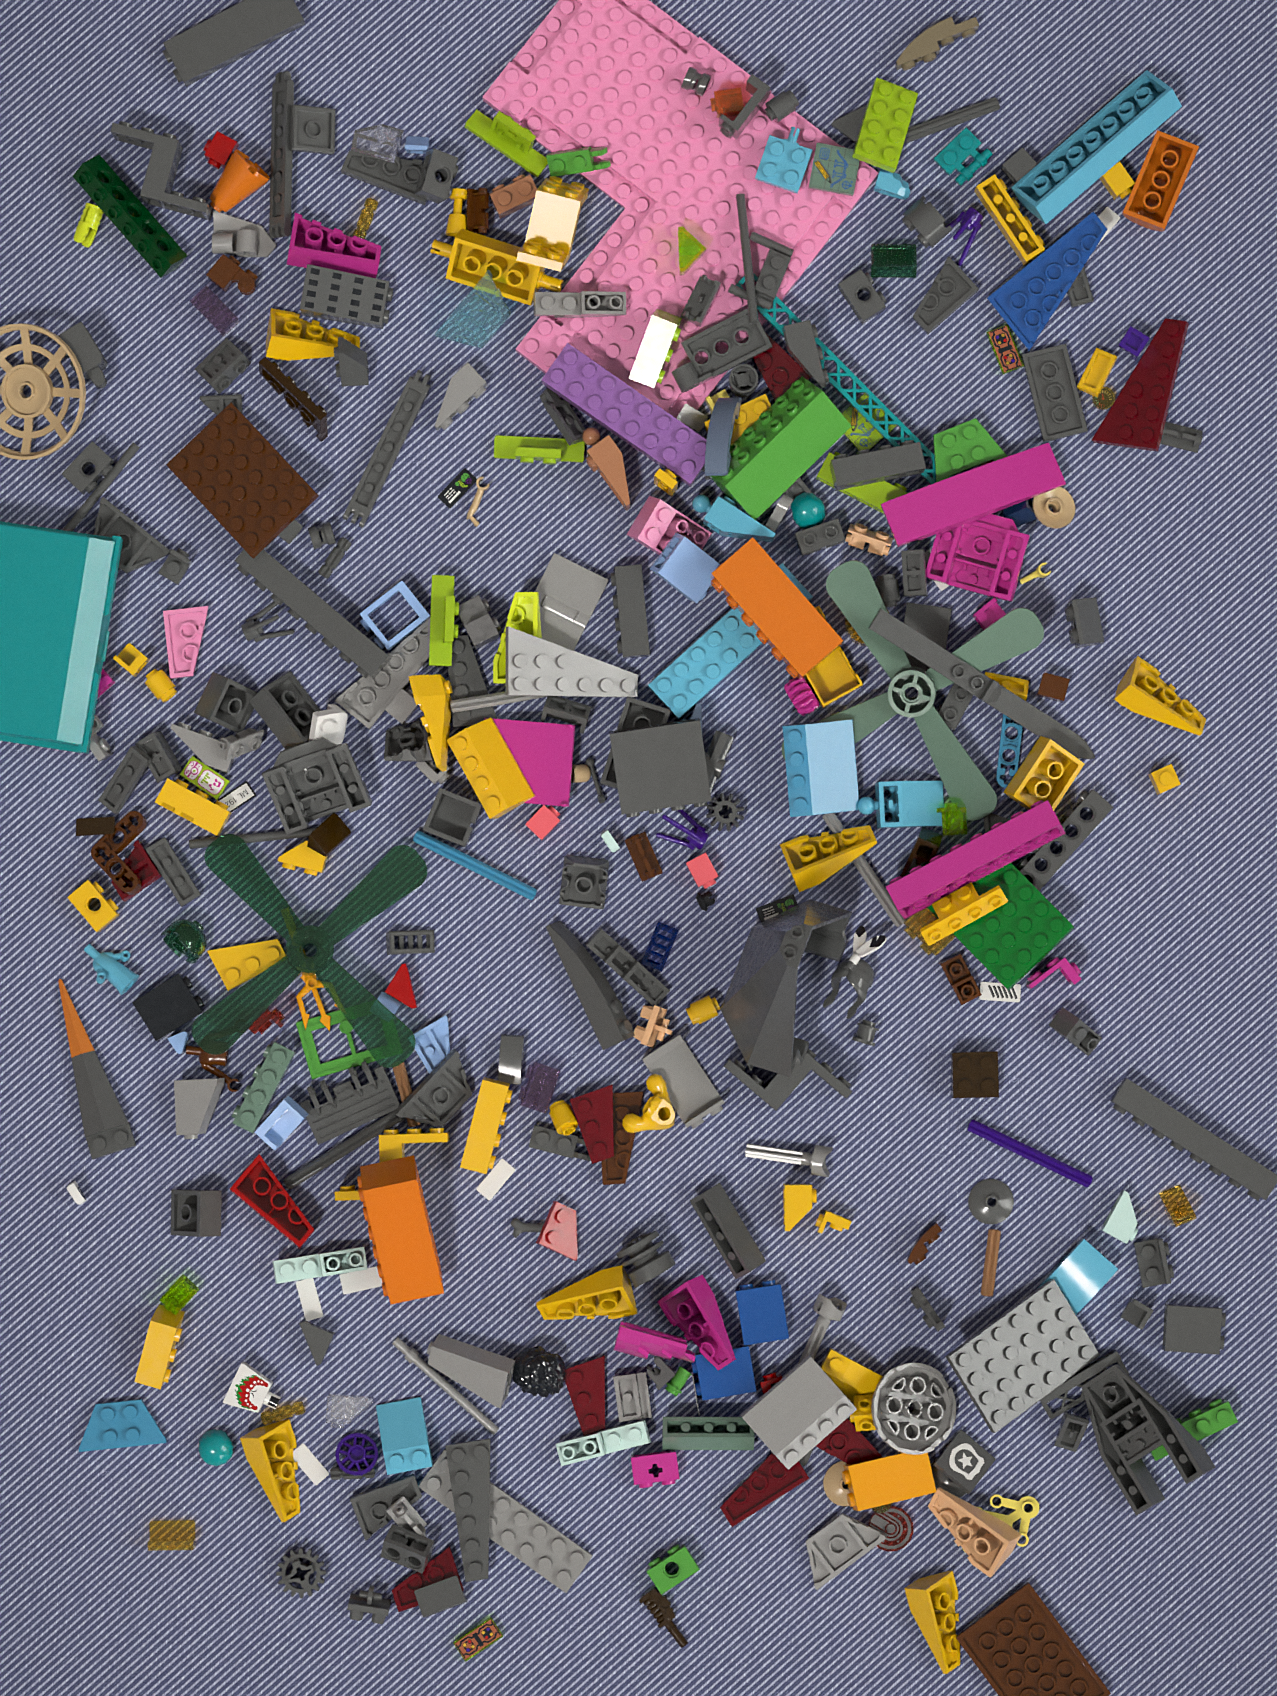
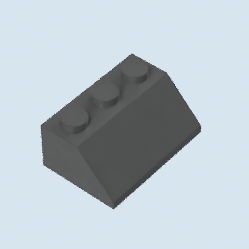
M291 671L262 688L249 701L285 749L309 741L313 712L321 711Z

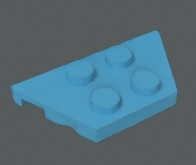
M142 1399L95 1404L79 1446V1452L167 1443V1438L161 1432L157 1422L149 1413Z

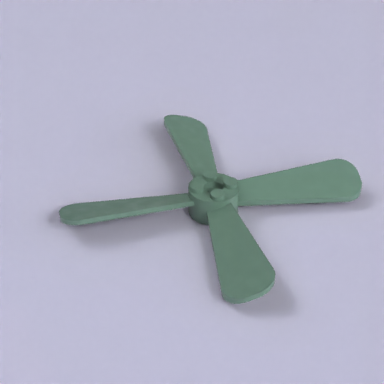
M850 560L834 568L826 580L828 594L885 670L891 681L887 692L816 722L853 719L854 742L856 744L896 714L904 717H914L956 813L961 818L969 821L979 820L989 815L997 804L995 790L933 706L936 691L954 682L932 668L924 670L920 667L911 666L905 651L868 628L880 608L887 613L888 611L869 568L863 562ZM1022 607L1015 608L951 654L981 672L1036 648L1043 640L1044 628L1032 610ZM908 687H914L918 690V695L913 698L908 697L905 690ZM783 741V743H782V755H783V758H784V760H785V750H784V741Z

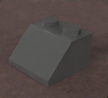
M212 672L194 713L238 733L244 730L254 707L249 701L257 692L227 677Z
M171 1189V1235L195 1237L221 1236L222 1191Z

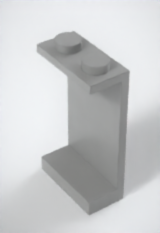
M680 1034L642 1059L651 1074L661 1075L665 1080L670 1102L687 1128L691 1126L694 1129L704 1122L702 1118L710 1113L711 1116H714L723 1110L721 1105L725 1102Z

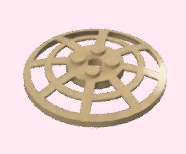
M8 324L0 327V336L20 330L22 344L10 346L0 352V367L6 372L0 385V395L6 407L0 414V428L10 435L23 438L21 452L11 450L0 444V455L18 460L38 459L59 450L76 432L85 409V379L75 354L58 335L33 324ZM29 331L39 332L55 340L60 345L57 352L53 354L41 346L31 344ZM23 351L24 364L13 367L5 359L15 352ZM32 351L40 353L50 360L43 369L33 364ZM66 354H68L76 369L80 389L70 388L68 375L61 364ZM55 368L58 369L62 377L64 388L53 387L49 375ZM25 385L31 388L30 397H26L23 393ZM53 397H64L62 408L58 416H56L50 409ZM70 397L80 398L76 419L72 428L67 432L61 422L68 411ZM43 414L50 425L41 430L33 431V419ZM12 415L24 418V431L10 426L6 421ZM55 429L61 439L57 444L45 450L30 452L32 438L45 436Z

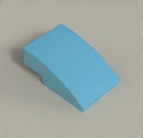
M1082 1238L1040 1286L1050 1279H1054L1076 1315L1108 1282L1118 1268Z

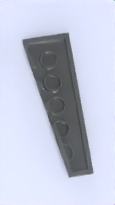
M490 1438L445 1445L465 1582L488 1579Z

